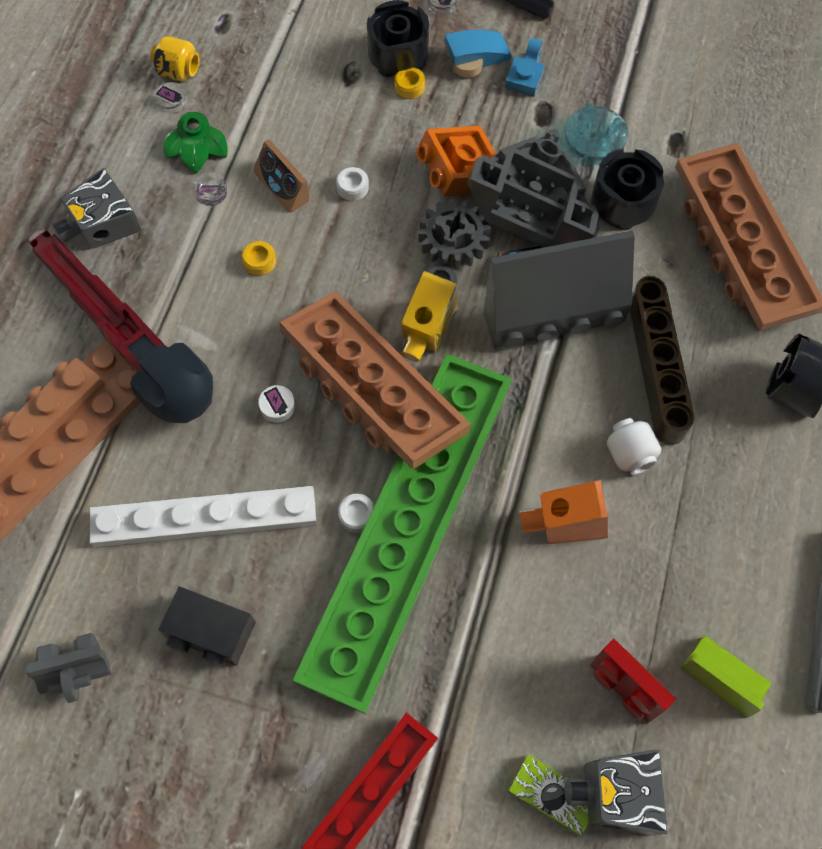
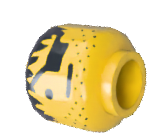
M165 36L160 39L158 44L153 45L150 54L151 62L154 63L157 74L162 77L184 82L190 76L193 77L197 73L200 58L194 45L189 41Z

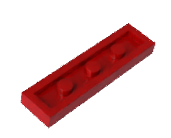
M406 712L301 849H356L438 741V737Z

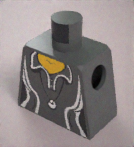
M105 168L93 174L62 197L61 201L69 216L52 224L62 242L81 233L90 248H97L141 231L134 210Z
M648 750L594 760L585 763L584 779L566 780L564 795L567 805L587 806L589 825L643 836L668 834L660 750Z

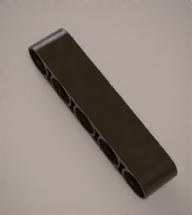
M646 276L638 280L632 294L630 314L654 433L662 443L675 445L679 444L690 430L694 422V411L666 285L655 276ZM643 296L650 297L652 300H648ZM649 326L657 327L660 331L653 330ZM654 356H660L664 358L666 362H661L657 360ZM661 387L670 389L673 394L665 393ZM667 420H675L681 427H674Z

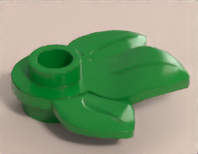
M188 112L182 115L178 121L177 129L166 136L163 144L166 158L180 156L184 165L194 174H197L202 169L209 154L220 158H226L228 155V145L223 133L211 127L207 118L199 112ZM191 123L199 124L195 130H189L188 125Z

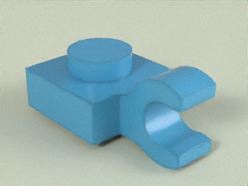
M530 38L524 59L515 56L506 78V89L535 96L545 65L538 63L541 55L542 40Z

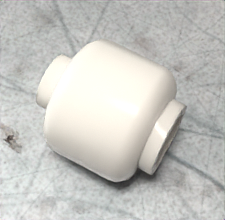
M628 418L613 426L614 432L608 437L607 447L621 471L637 475L657 465V458L662 450L647 422H634L632 418Z

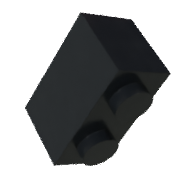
M179 586L158 630L168 639L166 645L173 649L188 653L189 649L192 648L202 652V659L211 664L224 667L225 662L237 666L256 622L248 612Z

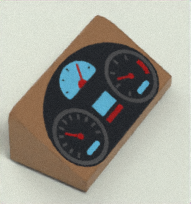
M267 139L264 141L254 166V173L286 210L293 212L309 202L307 180L271 140Z

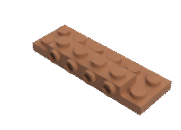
M735 143L678 159L675 168L688 192L684 201L685 215L690 220L695 219L698 225L697 237L702 246H709L712 252V268L715 273L723 274L726 280L725 292L731 302L737 301L740 309L748 308L759 331L822 313V295L739 144Z
M336 291L279 322L280 332L301 353L299 365L302 372L309 379L315 376L321 382V390L329 401L337 399L343 405V414L351 424L359 422L365 428L366 439L372 447L378 448L382 446L387 453L394 450L413 470L470 432L471 423Z
M104 340L82 362L75 357L70 363L67 361L60 363L53 372V379L44 388L38 386L29 392L26 398L27 404L17 413L15 411L9 412L1 419L0 541L141 403L133 394L130 385L132 376L136 371L107 340Z

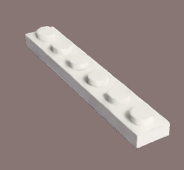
M306 486L90 507V544L93 547L316 526L314 487Z

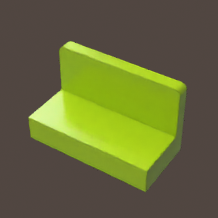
M706 635L701 637L680 668L747 718L761 711L764 706V702L761 700L772 685L770 681Z

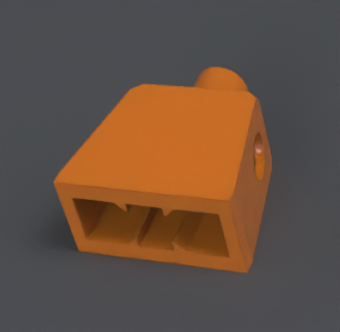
M601 480L543 492L540 494L542 508L520 511L523 534L546 530L547 540L550 544L608 538V516Z

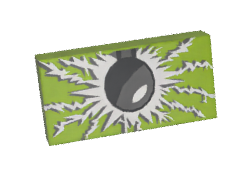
M528 754L508 793L579 837L583 835L589 823L587 806L567 805L564 786L568 778Z

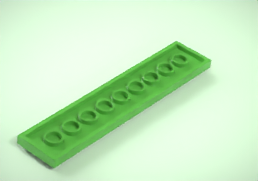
M446 353L432 386L471 423L470 432L413 470L398 455L293 678L295 684L359 713L367 714L508 393L512 378Z

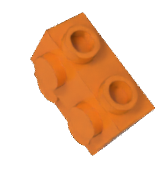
M481 126L426 129L417 147L419 162L426 163L430 170V183L432 187L440 189L443 197L471 194L467 183L476 159L484 155L488 158L497 155Z

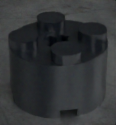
M393 0L377 6L371 18L370 16L368 17V56L371 63L378 69L379 74L391 77L402 70L411 68L422 70L425 67L429 52V19L420 7L416 10L409 7V2Z
M618 149L609 153L599 165L592 191L591 205H595L599 215L604 220L614 224L621 230H629L633 226L645 222L654 213L664 186L662 165L654 156L643 150L635 149L633 153L624 152V149Z
M797 334L783 350V352L788 354L782 363L777 361L767 383L766 394L769 395L767 398L806 417L814 418L822 405V343L807 336Z

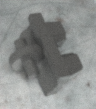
M92 633L77 636L74 640V651L62 654L60 647L54 644L37 647L35 662L26 664V674L34 680L40 694L49 692L50 696L63 693L68 703L78 701L79 688L91 685V680L111 675L110 664Z

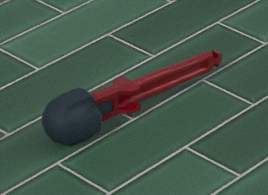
M39 229L30 236L29 243L33 247L34 254L70 292V297L94 322L102 335L136 371L132 376L130 385L133 394L151 413L170 423H188L200 417L212 403L213 376L207 365L184 343H174L167 347L126 302L123 303L97 275H93L55 234L50 235L47 229Z

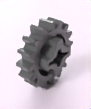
M450 199L449 206L447 207L438 202L436 212L431 209L426 210V219H420L418 242L422 243V253L430 252L431 262L439 258L442 260L443 266H447L451 262L454 264L455 269H459L460 262L464 261L470 267L473 264V256L481 260L484 249L489 248L491 226L487 225L483 215L478 216V206L468 209L467 201L464 200L460 206H456L454 200Z

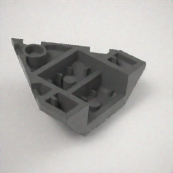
M556 129L548 131L542 138L537 139L534 136L500 149L497 155L490 158L486 155L477 158L467 183L486 222L543 248L593 238L599 217L595 205H589L584 196L586 188L567 151H561L557 143L560 137Z

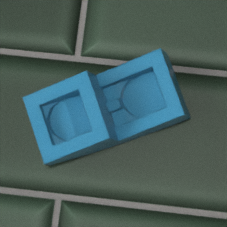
M466 30L445 34L444 44L454 66L483 59V67L508 61L512 58L510 50L502 34L499 32Z

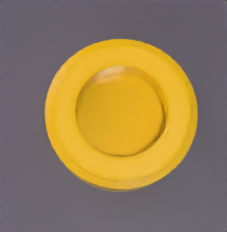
M417 68L397 72L394 77L396 93L406 99L419 97L425 90V76L423 72Z
M251 242L242 251L243 266L252 275L261 276L268 274L276 265L275 251L267 242Z

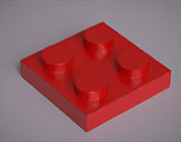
M614 638L590 664L595 670L593 673L595 679L607 690L611 691L614 689L624 699L623 706L638 720L643 718L647 723L651 722L665 712L676 700Z

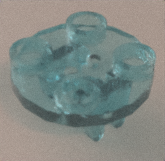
M589 103L586 104L585 108L579 109L572 114L565 126L564 145L566 148L572 150L579 157L593 161L597 165H600L603 158L609 153L618 149H624L628 140V127L620 115L613 110L601 106H593Z

